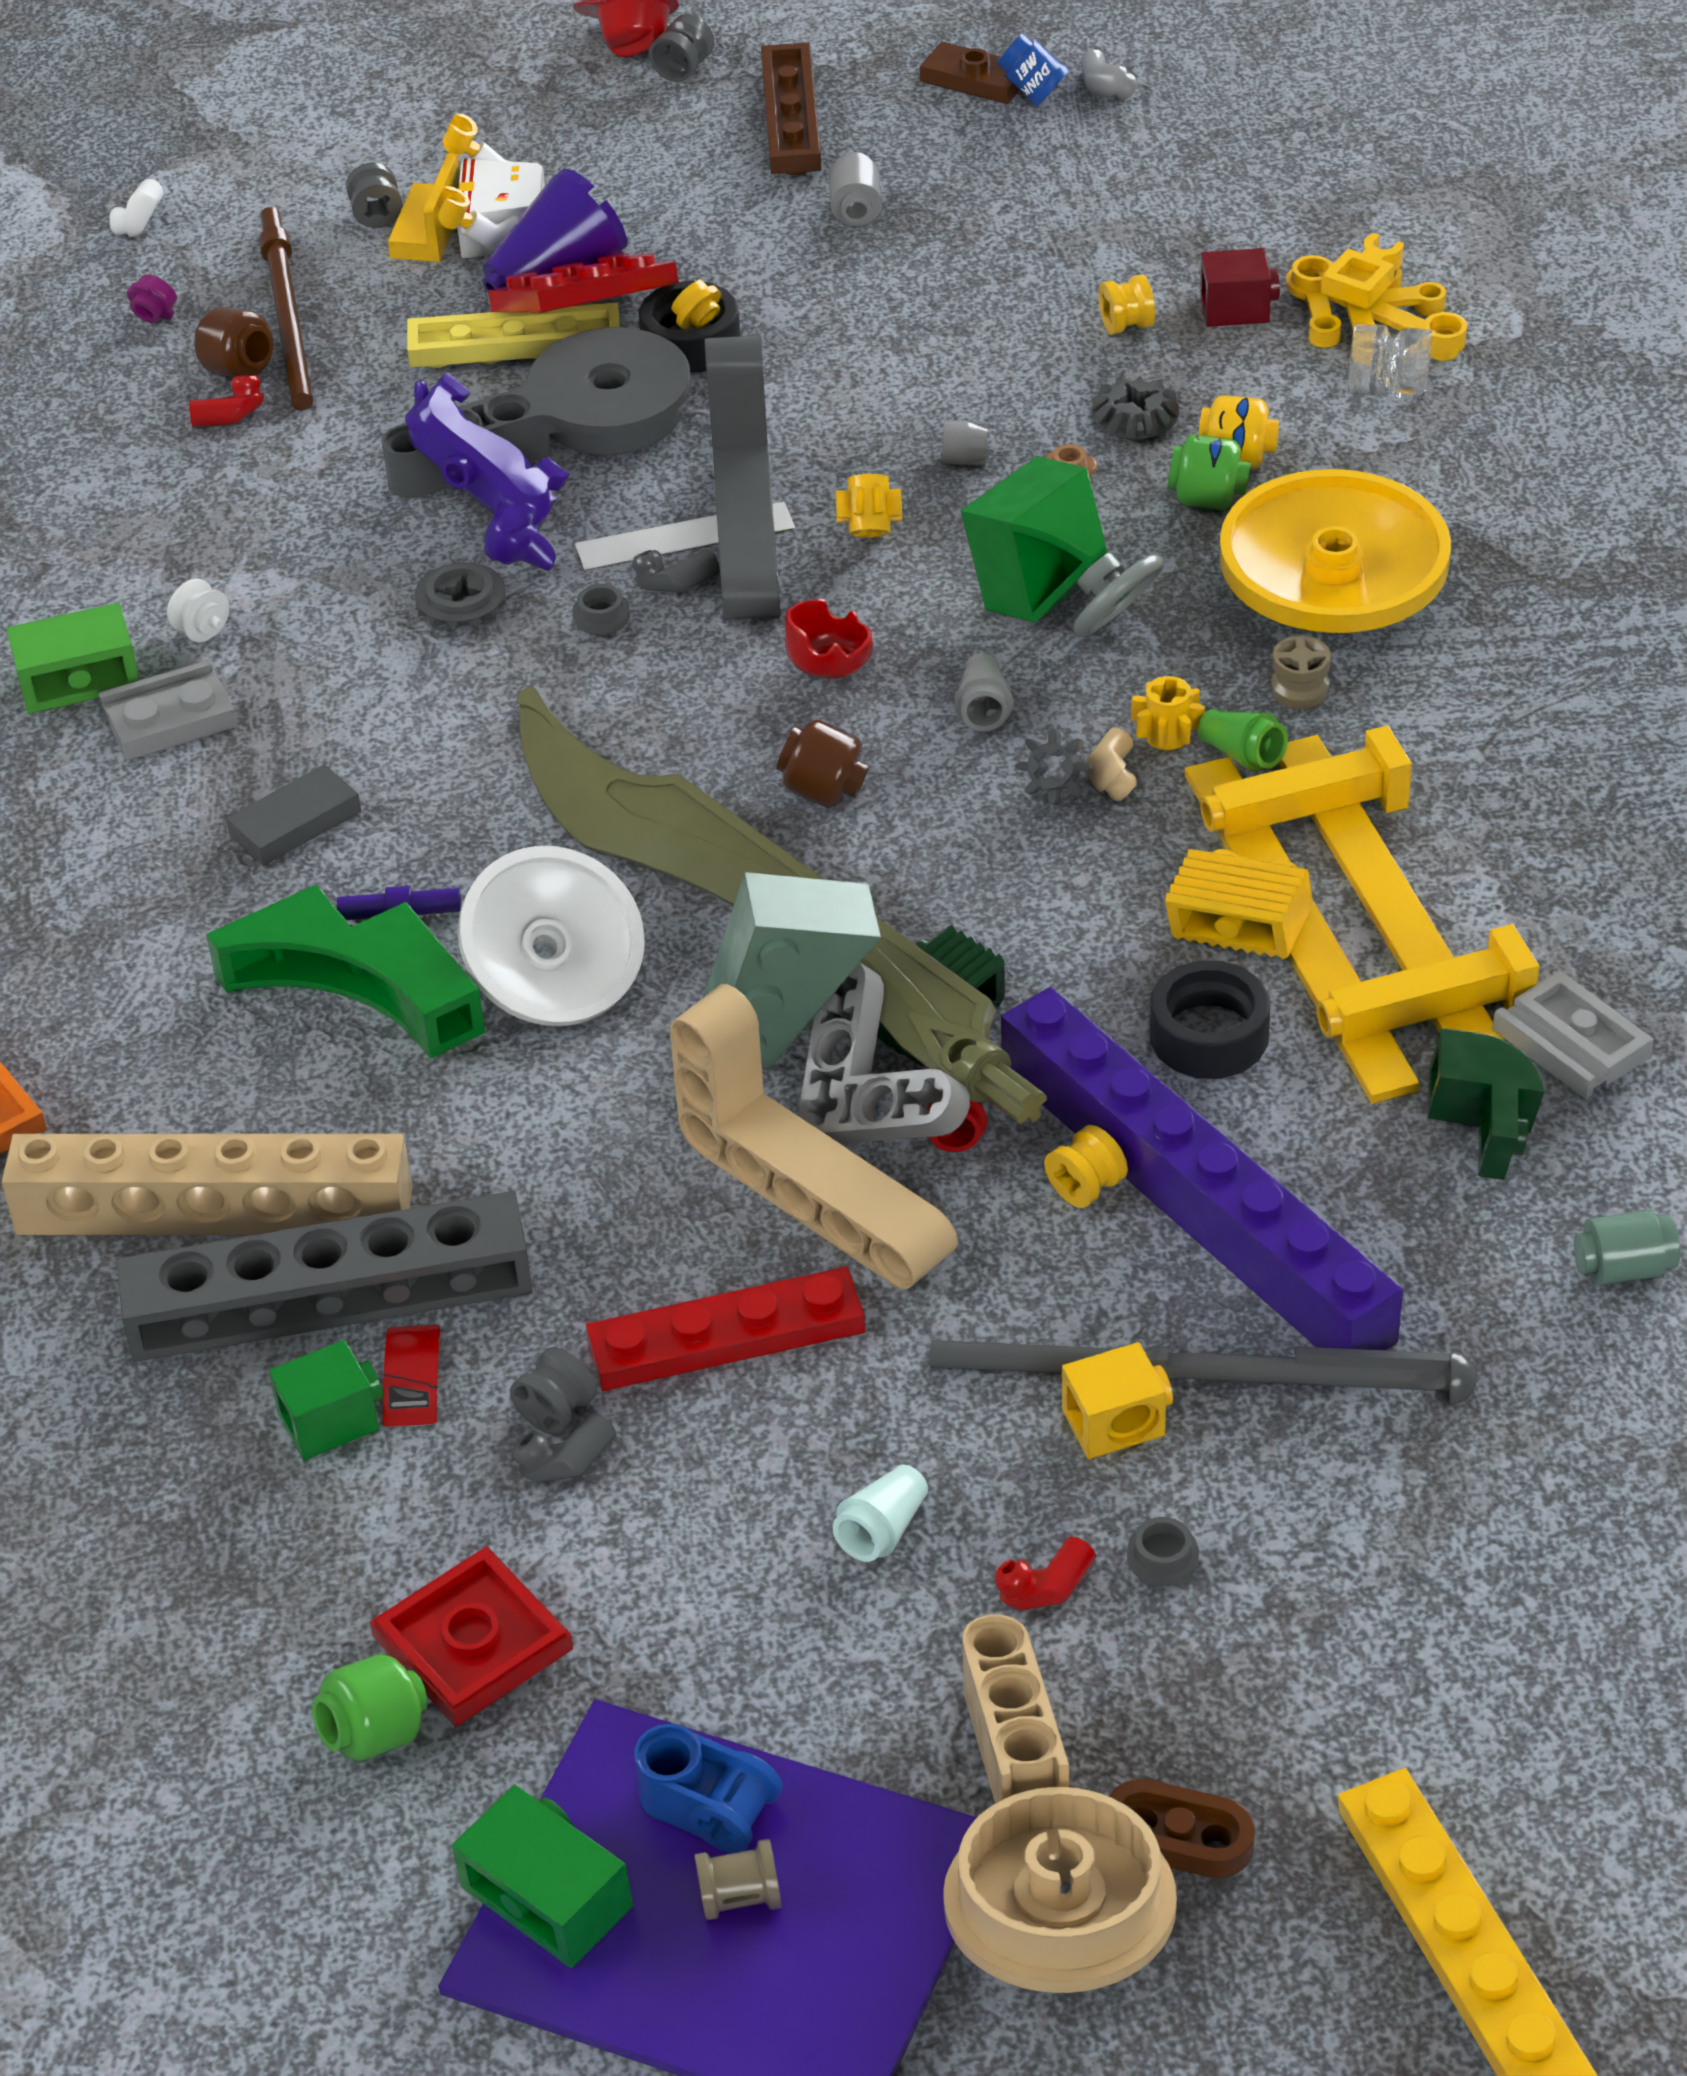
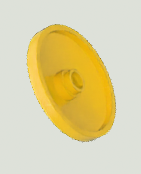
M1320 469L1292 473L1272 479L1249 491L1236 502L1227 514L1220 533L1221 571L1234 594L1247 606L1271 620L1298 629L1315 632H1362L1386 627L1409 618L1426 607L1439 594L1445 584L1449 571L1451 538L1448 527L1438 510L1427 499L1411 488L1386 477L1361 471Z

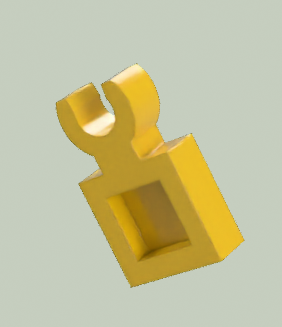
M1372 233L1364 239L1362 253L1347 249L1322 275L1321 293L1343 300L1347 304L1368 309L1393 283L1394 271L1399 269L1403 263L1404 243L1398 241L1390 249H1379L1380 234Z

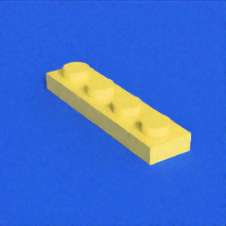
M618 302L570 306L542 313L487 312L407 319L410 368L425 366L440 368L451 364L476 362L492 364L502 360L537 359L552 344L568 336L587 330L620 327Z

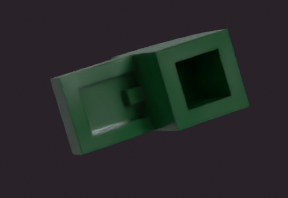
M1441 1028L1429 1066L1427 1119L1479 1126L1478 1176L1504 1180L1512 1155H1523L1528 1133H1531L1544 1095V1084L1541 1074L1533 1061L1523 1051L1503 1039L1482 1033Z

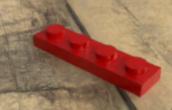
M848 1266L586 1323L588 1344L602 1391L866 1333L865 1315Z

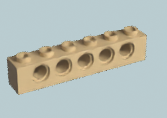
M13 1134L1 1182L16 1235H257L282 1229L339 1221L352 1217H363L410 1209L413 1188L404 1134Z

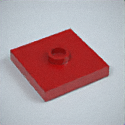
M488 1546L482 1548L370 1621L372 1636L406 1670H413L418 1674L425 1687L427 1697L455 1728L573 1650L571 1633Z

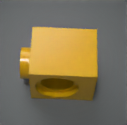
M1140 1342L1062 1365V1410L1088 1460L1165 1436L1166 1406L1173 1403L1171 1384L1161 1365L1152 1366Z

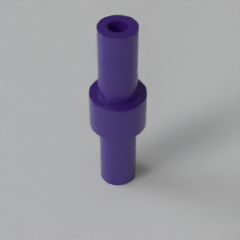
M411 885L385 887V893L337 897V910L346 921L369 919L405 902L408 903L417 915L460 912L462 907L460 887L412 891Z

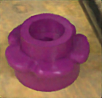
M145 274L141 276L138 282L132 283L131 287L127 289V297L131 302L130 308L140 319L149 323H155L159 317L170 320L173 317L174 310L172 307L177 301V294L161 278Z

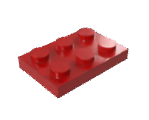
M628 253L599 257L597 258V264L583 266V263H572L552 268L553 273L537 276V272L508 276L506 277L507 287L488 290L491 311L542 313L677 284L679 280L676 262H655L654 253L629 256Z

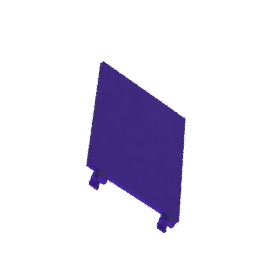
M594 1699L541 1798H548L559 1805L568 1815L575 1828L626 1863L634 1906L571 1969L493 1910L482 1904L438 1985L440 1995L678 2076H895L955 1944L947 1927L944 1914L945 1878L953 1859L959 1852L965 1833L977 1817L687 1728L693 1733L730 1749L750 1753L764 1760L777 1772L783 1783V1790L777 1801L772 1804H765L752 1825L753 1838L746 1851L754 1850L757 1847L758 1841L770 1839L782 1908L770 1910L766 1903L720 1911L717 1919L706 1920L694 1854L706 1852L711 1858L732 1853L719 1850L702 1838L671 1824L655 1820L645 1813L639 1803L634 1756L637 1741L647 1730L655 1726L674 1723ZM669 1771L664 1772L661 1775H675L679 1772Z

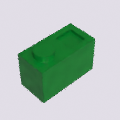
M515 1784L451 1845L461 1887L571 1969L634 1906L626 1863L575 1828L568 1815L555 1802L548 1798H541L538 1801Z

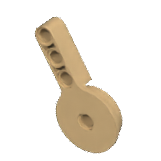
M988 1614L978 1617L967 1624L963 1631L964 1697L995 1804L979 1815L968 1828L962 1839L959 1852L948 1869L944 1884V1914L947 1927L956 1945L973 1964L1008 1984L1024 1989L1051 1993L1082 1992L1114 1984L1141 1970L1152 1961L1166 1944L1175 1923L1177 1909L1176 1884L1168 1862L1160 1852L1159 1844L1152 1830L1136 1812L1125 1804L1101 1793L1069 1787V1763L1032 1644L1024 1625L1015 1618L1002 1614ZM1061 1882L1070 1883L1068 1893L1062 1894L1060 1892Z

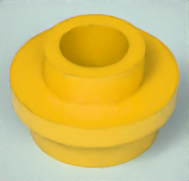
M703 280L695 281L685 288L675 299L671 310L677 315L676 323L683 330L690 329L693 326L700 330L712 322L720 311V306L717 303L721 298V292L714 285L707 286Z

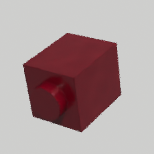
M1253 248L1201 252L1200 300L1206 327L1270 323L1271 301L1279 300L1280 282L1278 269H1269L1265 249Z

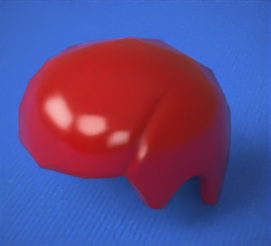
M824 599L802 601L786 611L785 649L788 658L794 666L805 674L816 678L838 679L856 673L872 656V630L859 621L854 610H851L846 617L838 618L830 612L827 601Z

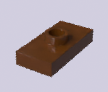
M941 42L920 65V81L1005 104H1008L1020 91L1004 76L1006 72L995 63L1000 56L989 54L983 49H970Z

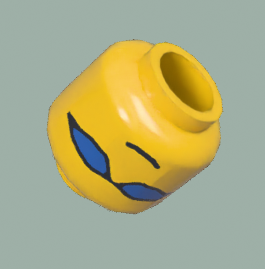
M1219 395L1212 402L1211 408H1202L1199 434L1237 441L1241 447V461L1251 462L1250 470H1256L1262 465L1265 452L1276 453L1280 420L1269 419V408L1263 399Z

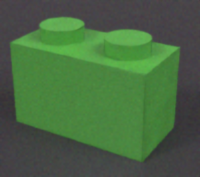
M120 602L6 627L27 714L99 698V692L139 681L133 647Z

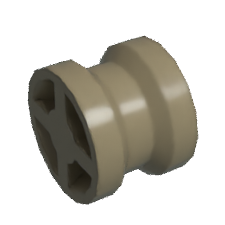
M1299 635L1280 641L1274 647L1272 655V666L1275 671L1271 680L1273 698L1281 705L1292 709H1308L1322 704L1329 693L1330 680L1327 675L1331 664L1329 647L1321 640L1311 636Z

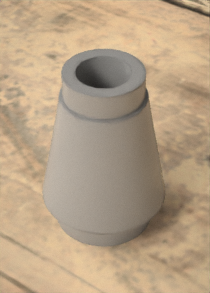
M979 653L971 656L965 664L964 673L955 698V710L959 718L970 728L977 731H991L1000 727L1010 716L1014 702L997 659L990 654Z

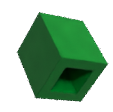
M346 1340L268 1370L277 1413L303 1461L379 1430L374 1403L383 1398L379 1379L368 1360L362 1363L357 1362Z

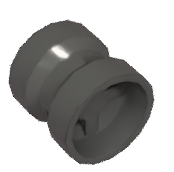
M684 14L678 16L668 26L666 32L662 33L651 44L649 59L653 68L660 76L669 81L681 82L686 80L696 70L697 65L704 61L713 51L715 41L711 28L705 21L695 15Z

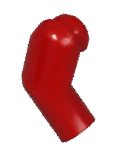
M256 375L235 376L231 382L233 395L226 398L190 400L189 410L192 427L231 425L241 421L262 405L264 393H260V379Z

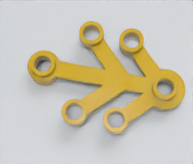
M1317 255L1301 257L1293 263L1292 269L1287 273L1286 288L1288 292L1307 303L1311 316L1308 339L1313 345L1328 348L1340 342L1341 320L1337 316L1332 315L1329 300L1346 307L1355 336L1352 359L1360 366L1375 367L1380 365L1385 358L1386 342L1377 333L1374 320L1422 340L1428 355L1436 360H1452L1465 347L1467 323L1463 317L1455 313L1443 312L1445 309L1446 289L1439 283L1423 282L1417 286L1401 287L1402 270L1399 268L1394 271L1393 283L1366 309L1347 304L1343 300L1321 293L1322 275L1333 264L1325 257ZM1413 306L1417 313L1428 317L1422 319L1397 307Z

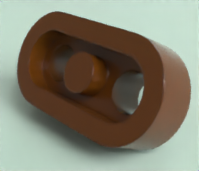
M1148 1779L1127 1781L1115 1788L1109 1795V1797L1132 1809L1146 1824L1154 1828L1152 1832L1159 1844L1160 1852L1172 1869L1210 1878H1225L1242 1871L1249 1864L1253 1856L1255 1839L1254 1821L1250 1813L1234 1800ZM1211 1841H1219L1227 1847L1211 1848L1205 1846V1844Z

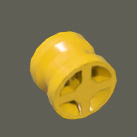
M1145 275L1132 276L1127 283L1117 284L1111 280L1102 282L1099 285L1098 300L1103 324L1110 335L1122 333L1127 326L1136 325L1144 329L1154 325L1155 302L1150 283Z
M1087 1125L1074 1134L1072 1145L1069 1147H1057L1046 1155L1044 1161L1045 1172L1056 1192L1066 1202L1078 1208L1089 1206L1099 1198L1100 1188L1103 1186H1115L1126 1178L1128 1172L1127 1160L1117 1142L1105 1130L1094 1125Z

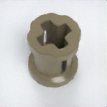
M770 1839L758 1841L756 1849L711 1858L706 1852L694 1854L706 1920L717 1919L720 1911L766 1903L770 1910L782 1908Z

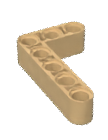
M720 984L670 1024L678 1121L686 1140L702 1156L899 1289H909L957 1248L958 1238L954 1227L947 1217L935 1206L764 1094L758 1018L751 1003L739 990L728 984Z

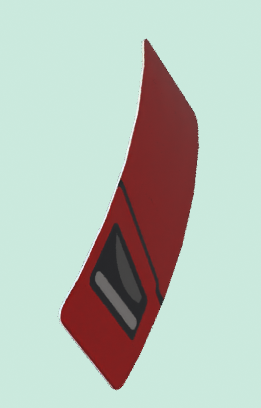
M440 1325L402 1326L387 1329L383 1377V1425L385 1427L433 1425L437 1422Z

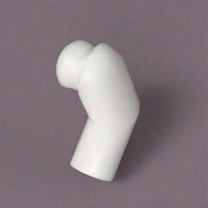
M153 179L142 181L128 200L127 208L115 207L111 210L110 228L115 235L128 234L129 238L143 232L153 211L163 197V189L159 182Z

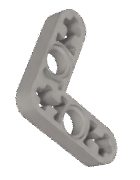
M860 962L814 1015L799 1104V1117L840 1144L942 1136L953 1132L962 1124L970 1107L968 1090L958 1080L938 1069L871 1074L884 997V983L880 975ZM850 1036L851 1048L848 1055L839 1064L833 1065L832 1054L834 1048L843 1038ZM892 1092L894 1102L890 1112L882 1120L875 1122L873 1111L876 1103L883 1095ZM916 1099L924 1104L933 1103L930 1111L916 1104Z

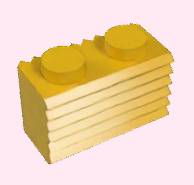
M1188 849L1187 857H1184L1183 866H1179V873L1175 875L1174 884L1170 885V892H1166L1165 904L1171 935L1177 940L1184 938L1189 943L1196 940L1201 945L1207 942L1212 947L1219 944L1224 949L1230 946L1235 951L1242 948L1247 953L1254 951L1259 956L1266 953L1271 958L1277 955L1284 960L1289 956L1312 908L1313 898L1308 869L1299 868L1290 861L1277 859L1271 862L1241 858L1234 852L1225 849H1218L1213 852Z

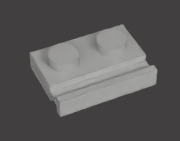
M210 660L98 693L102 711L108 718L110 728L126 761L238 727L235 710L218 676L214 674Z
M1560 970L1516 997L1514 1006L1507 1010L1503 1007L1497 1009L1492 1028L1584 1099L1591 1097L1594 1088L1601 1083L1607 1086L1649 1059L1654 1042L1651 1036Z

